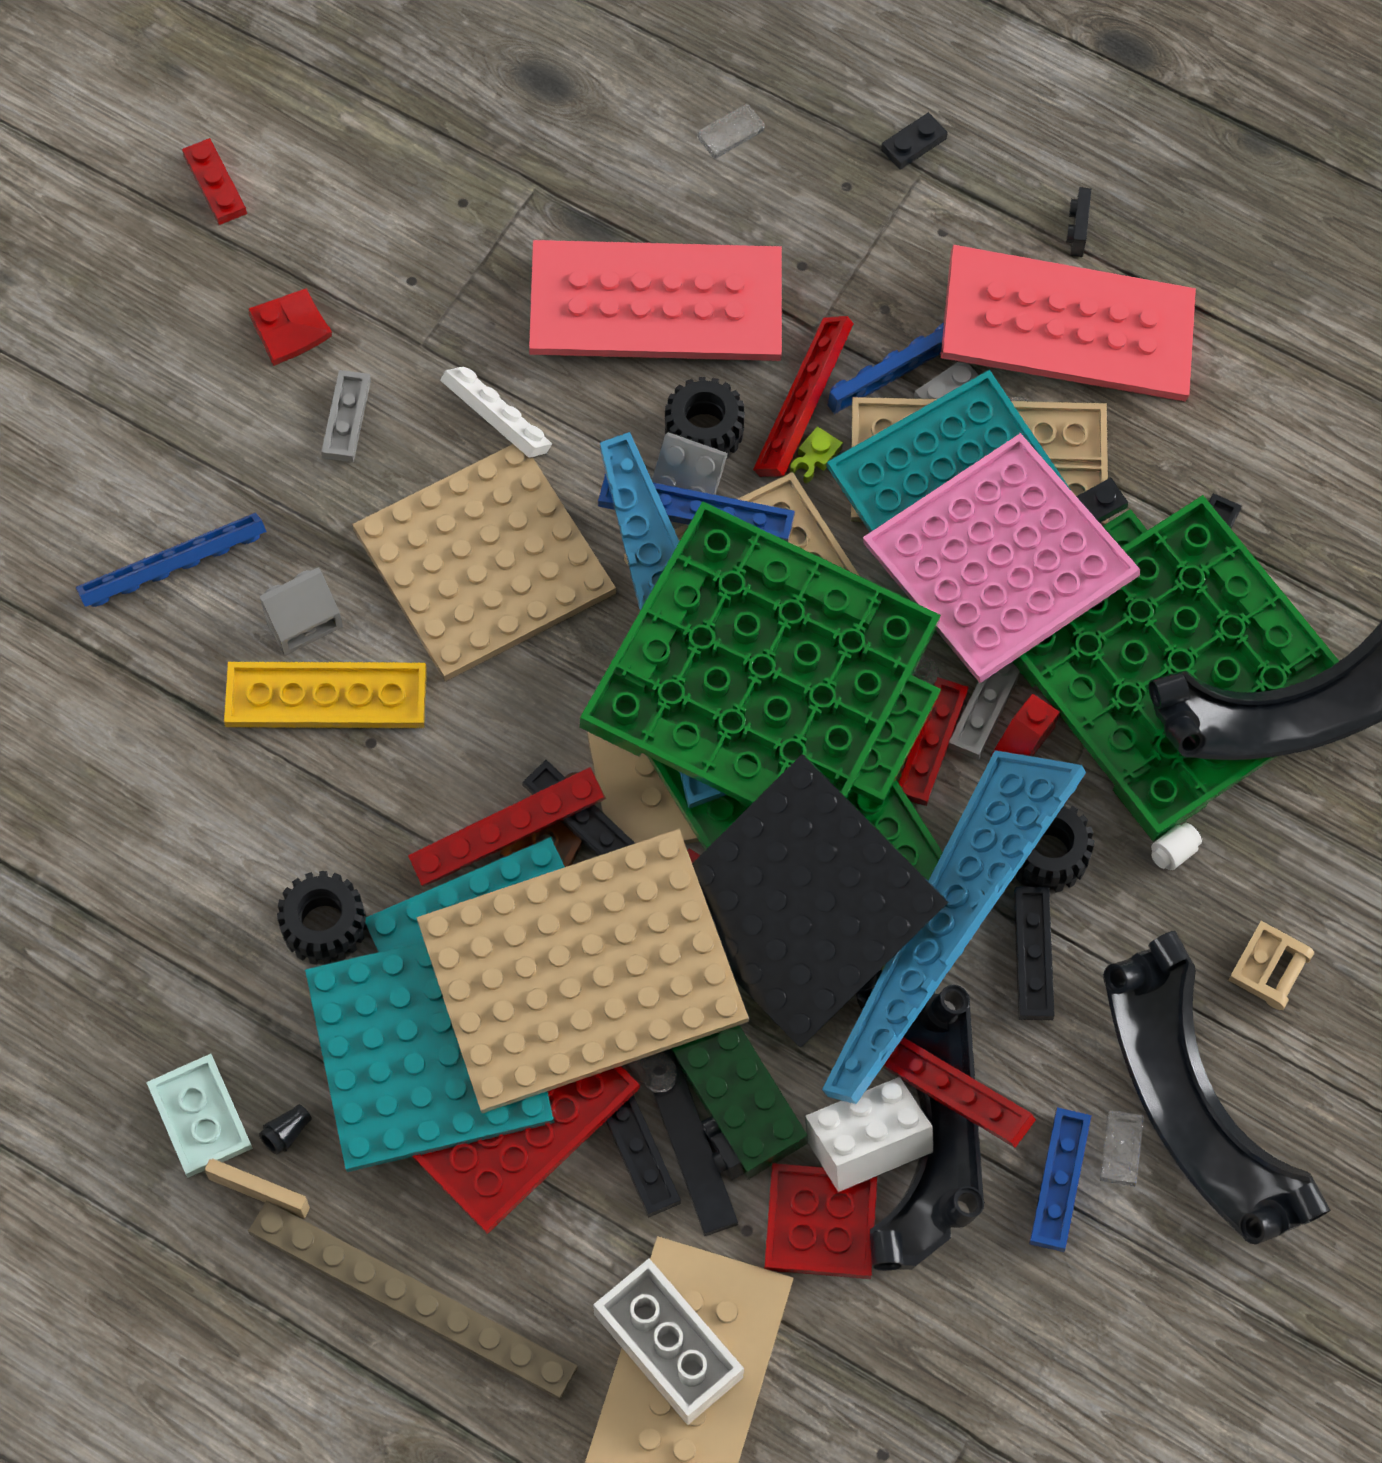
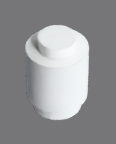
M1189 823L1175 825L1152 844V859L1162 869L1175 870L1198 851V846L1202 843L1199 832Z

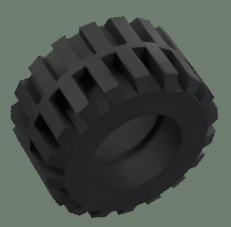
M699 377L697 382L689 379L686 381L685 387L678 385L675 388V394L671 393L668 397V404L665 406V434L669 432L728 453V459L729 453H735L743 439L745 419L743 400H740V394L736 390L731 391L730 384L725 382L721 385L717 378L712 377V381H706V377ZM699 414H709L715 416L721 422L710 428H700L694 426L688 420Z
M1063 806L1043 834L1060 839L1067 847L1068 853L1062 857L1048 858L1033 849L1017 872L1016 879L1020 883L1026 880L1028 882L1027 887L1054 888L1056 893L1063 891L1065 884L1070 888L1075 885L1077 879L1080 880L1083 877L1092 855L1094 840H1092V827H1086L1088 819L1084 814L1078 817L1077 808L1071 806L1070 809H1067Z
M319 871V876L313 877L312 872L305 874V880L300 881L297 878L292 881L293 889L286 887L283 891L285 900L279 899L277 919L283 939L286 941V945L291 953L295 951L297 958L302 961L308 957L310 964L317 965L319 960H323L324 965L332 963L331 959L334 958L343 961L346 959L344 953L348 951L353 954L357 950L356 942L362 943L364 939L363 930H366V915L361 896L357 889L354 890L353 883L348 879L343 882L341 875L334 873L332 877H328L327 871ZM331 906L341 912L338 922L329 929L315 931L303 925L304 918L314 908Z

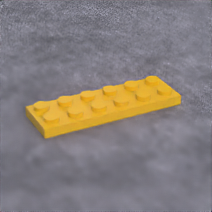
M228 662L224 724L225 727L424 728L426 663Z

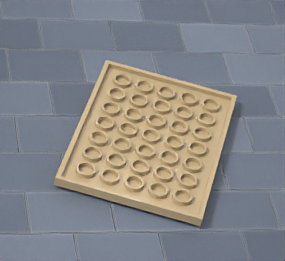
M680 829L416 917L481 1113L749 1022L747 1011Z

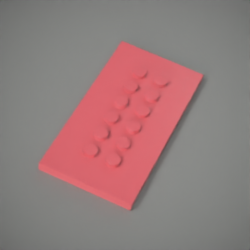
M533 240L529 355L781 361L782 246Z
M953 245L950 255L940 358L1186 402L1190 393L1196 288Z

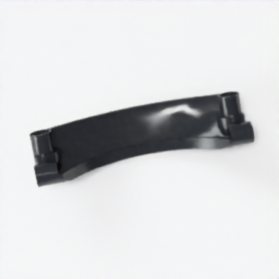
M1382 621L1357 648L1338 663L1314 677L1285 688L1263 692L1228 691L1210 686L1198 680L1186 670L1150 680L1148 688L1155 714L1164 724L1166 737L1178 752L1187 758L1218 760L1269 758L1318 748L1349 737L1382 721Z
M1170 931L1154 939L1148 945L1150 949L1137 952L1127 960L1108 965L1104 970L1103 979L1117 1039L1135 1090L1161 1141L1203 1198L1245 1241L1254 1245L1280 1236L1301 1225L1308 1224L1330 1212L1331 1209L1311 1173L1275 1158L1258 1146L1237 1126L1215 1094L1202 1064L1195 1036L1193 992L1196 969L1176 931Z

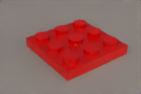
M772 1163L764 1269L777 1272L871 1279L869 1230L875 1226L878 1176L838 1192L823 1167Z

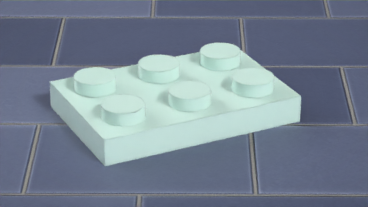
M212 1054L146 1082L187 1178L204 1171L209 1159L212 1160L213 1158L224 1162L253 1149Z

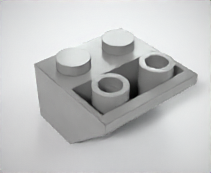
M319 567L311 571H303L293 580L283 585L272 586L260 596L267 626L284 656L343 627L339 609Z

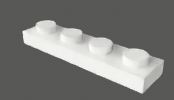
M466 367L445 370L440 381L526 456L531 458L547 454L552 443L544 437L542 430L529 424L522 418L521 413L516 408L507 405L499 398L497 391L487 387L477 379L475 372Z

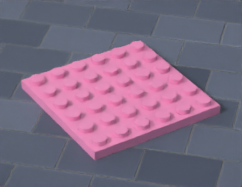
M1021 433L863 537L864 545L908 598L941 615L936 631L979 683L1140 576V568Z

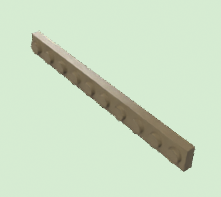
M267 1200L248 1230L251 1236L558 1400H561L578 1369L574 1363Z

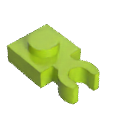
M817 426L799 447L798 455L801 457L792 461L790 473L793 472L795 474L801 468L807 470L803 482L809 483L814 477L815 467L817 466L824 471L827 468V462L835 458L842 450L843 442Z

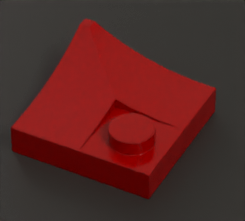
M307 288L249 308V316L273 366L297 357L332 337L330 327L318 311Z

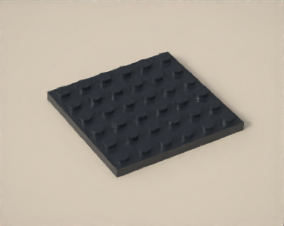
M801 754L692 863L735 981L800 1048L949 903L804 754Z

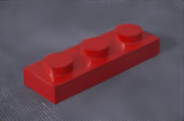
M208 138L183 148V156L218 225L246 215V207L211 139Z

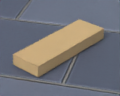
M213 1158L212 1160L209 1159L205 1167V1173L209 1180L262 1202L267 1200L291 1214L305 1219L310 1209L306 1196Z

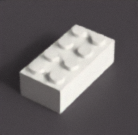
M647 1259L593 1304L596 1318L687 1425L743 1378L744 1368L650 1259Z

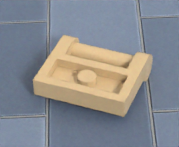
M1260 921L1228 981L1265 1000L1271 1007L1277 1010H1284L1289 1001L1287 996L1304 964L1311 961L1314 951L1306 944ZM1284 950H1286L1293 957L1274 989L1266 985Z

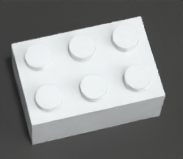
M900 1077L866 1090L857 1104L839 1101L805 1116L808 1144L838 1192L933 1152L932 1125Z

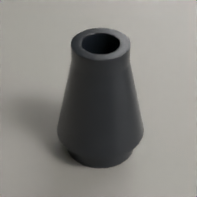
M298 1104L288 1112L264 1124L259 1137L272 1153L277 1155L281 1151L286 1152L304 1127L312 1120V1117L302 1105Z

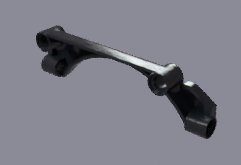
M884 967L857 992V1002L862 1010ZM948 985L939 994L933 993L903 1037L975 1079L970 997L961 986ZM945 1001L952 1003L955 1010L948 1008ZM917 1088L921 1110L932 1125L933 1152L919 1158L911 1183L898 1205L887 1217L869 1230L871 1268L874 1270H912L951 1239V1227L961 1228L967 1226L984 1209L979 1126ZM958 1201L967 1205L969 1213L960 1209Z

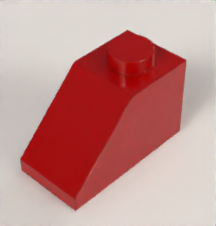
M1032 693L1013 717L994 751L1033 757L1055 729L1060 711Z

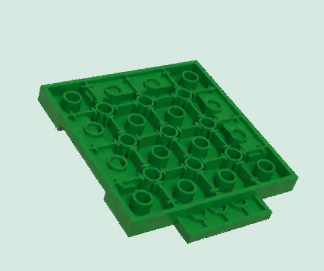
M1204 495L1149 530L1145 528L1131 509L1103 526L1104 529L1140 568V576L1012 661L1031 687L1037 686L1051 705L1060 711L1059 715L1115 785L1113 788L1114 793L1153 842L1162 837L1175 825H1180L1204 809L1208 802L1277 756L1244 760L1202 759L1182 756L1166 737L1164 724L1155 714L1148 688L1150 680L1186 670L1198 680L1223 690L1263 692L1303 682L1339 662L1333 652Z
M702 501L580 717L579 728L638 757L643 753L749 806L801 754H804L846 798H848L851 791H854L882 805L941 691L940 688L912 675L938 626L941 615Z

